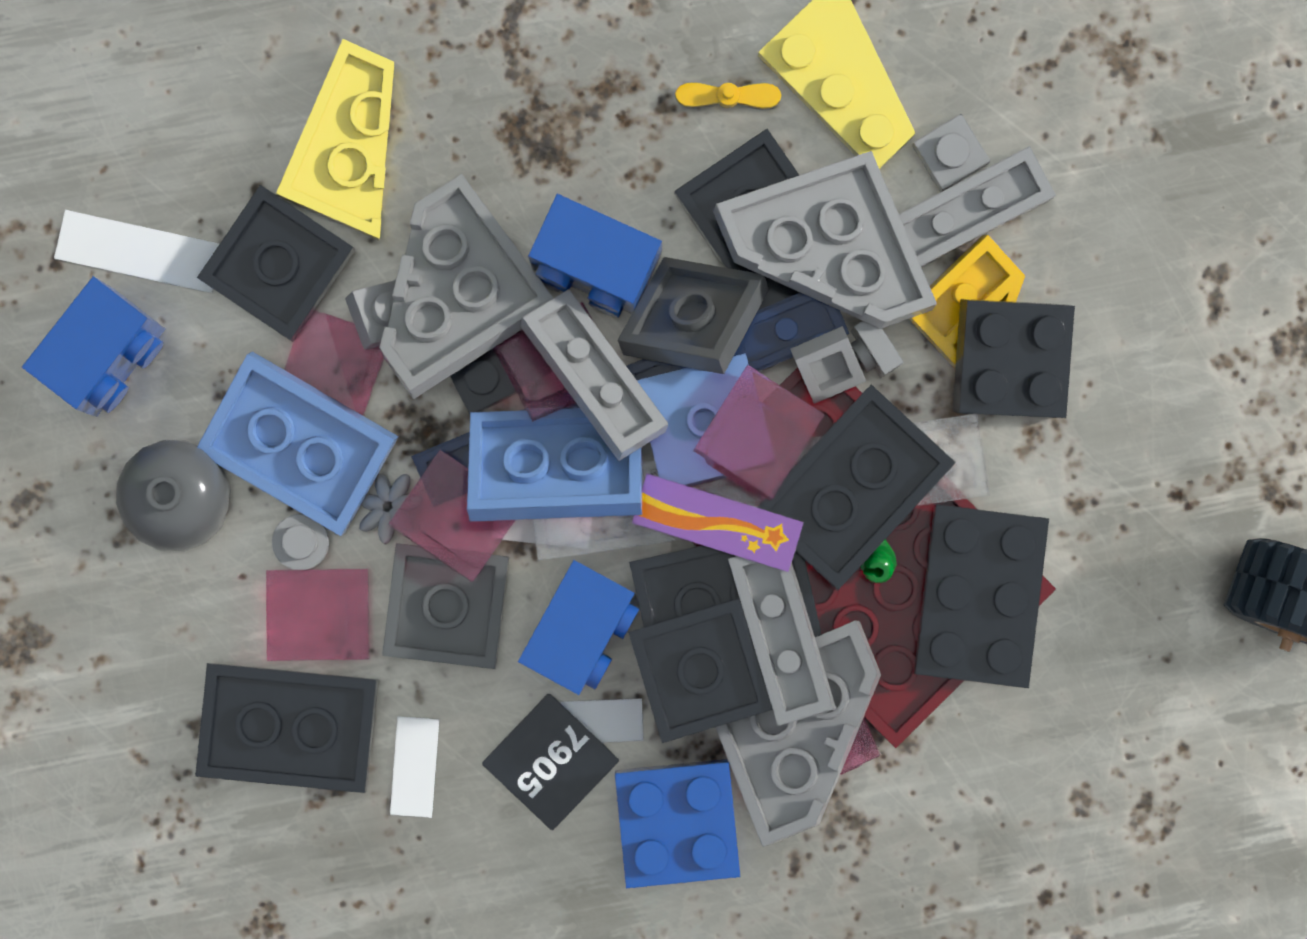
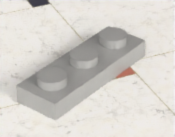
M1029 146L900 213L899 216L921 267L1050 201L1056 194Z
M570 289L522 317L520 327L618 461L666 432L668 422Z
M739 556L728 559L777 725L782 726L835 710L836 706L793 563H791L789 572Z

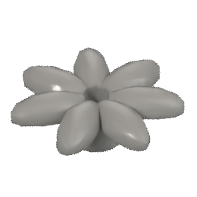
M378 474L375 478L377 495L367 494L361 506L371 510V512L362 519L359 529L367 532L378 526L379 540L383 544H387L391 540L395 525L407 533L412 532L414 529V524L408 515V511L419 507L423 503V498L419 495H405L411 481L408 474L401 475L392 486L385 475Z

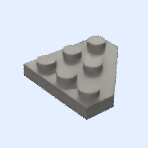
M872 151L717 203L713 210L734 263L880 329L932 311L937 305Z
M462 174L414 204L410 221L411 233L405 255L402 254L392 294L394 302L388 327H384L379 347L383 358L412 399L417 398L522 330L520 327L522 317L553 299L547 288L535 275L533 269Z
M855 620L815 637L836 706L835 710L782 726L777 725L774 712L770 710L715 727L762 847L769 846L818 826L822 820L881 676L860 621Z

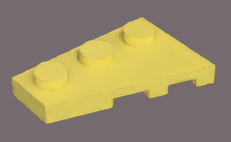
M812 0L758 52V57L855 156L872 151L879 170L914 137L915 131L851 0Z
M342 39L275 194L377 240L380 239L381 211L394 61Z

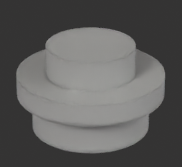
M295 514L285 518L278 524L273 533L272 548L276 558L287 568L299 571L308 570L320 564L325 558L329 548V536L326 528L303 514Z

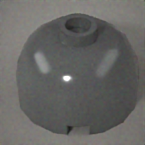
M161 440L143 447L126 462L117 481L116 505L124 526L138 541L157 550L187 551L205 544L222 528L226 519L225 515L229 509L231 486L224 468L216 464L202 449L197 448V445L185 440Z

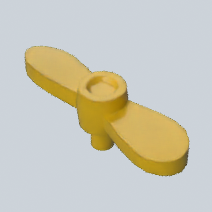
M685 83L677 88L675 98L679 104L691 108L719 103L723 108H732L740 104L757 109H771L780 102L781 92L778 87L769 83L752 84L737 87L732 83H724L720 87L702 83Z

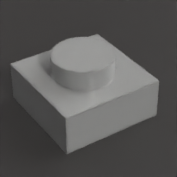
M962 114L912 144L913 149L940 193L990 163L989 157Z
M396 280L352 291L345 298L364 350L380 346L384 327H388L394 302L392 294Z
M862 321L851 330L856 340L850 344L858 363L866 373L875 369L878 376L882 378L904 363L883 328L880 329Z
M843 326L790 349L814 404L866 382Z

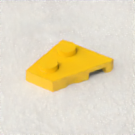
M982 235L930 285L937 303L934 309L912 317L909 320L955 369L960 299L1016 302L1025 275L989 235Z

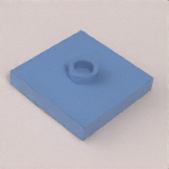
M746 353L733 356L724 374L684 368L637 380L668 422L666 432L650 442L660 478L690 487L774 466Z

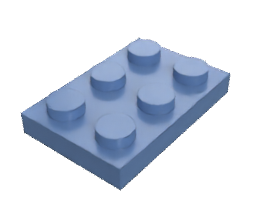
M252 351L246 355L197 448L202 449L219 466L342 536L347 531L399 436Z
M580 408L470 412L467 494L469 520L471 522L642 515V447L618 461Z

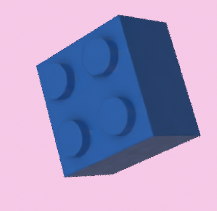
M557 193L528 257L532 269L536 271L535 275L544 286L559 293H563L573 287L588 294L587 299L590 300L588 305L605 314L619 318L622 310L632 314L640 301L662 255V241Z
M92 276L26 360L22 368L76 410L97 417L102 410L110 413L121 402L129 389L124 382L137 365L144 369L154 360L163 347L164 342L159 337L166 329L114 288Z
M573 560L518 662L577 695L581 694L585 685L596 690L612 661V658L603 654L613 634L624 639L639 611V608L630 604L635 593Z
M728 759L615 770L626 889L741 877Z

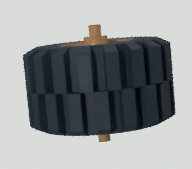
M1266 538L1249 539L1244 546L1224 606L1234 616L1277 633V636L1282 638L1279 649L1287 652L1291 651L1293 642L1307 644V549Z

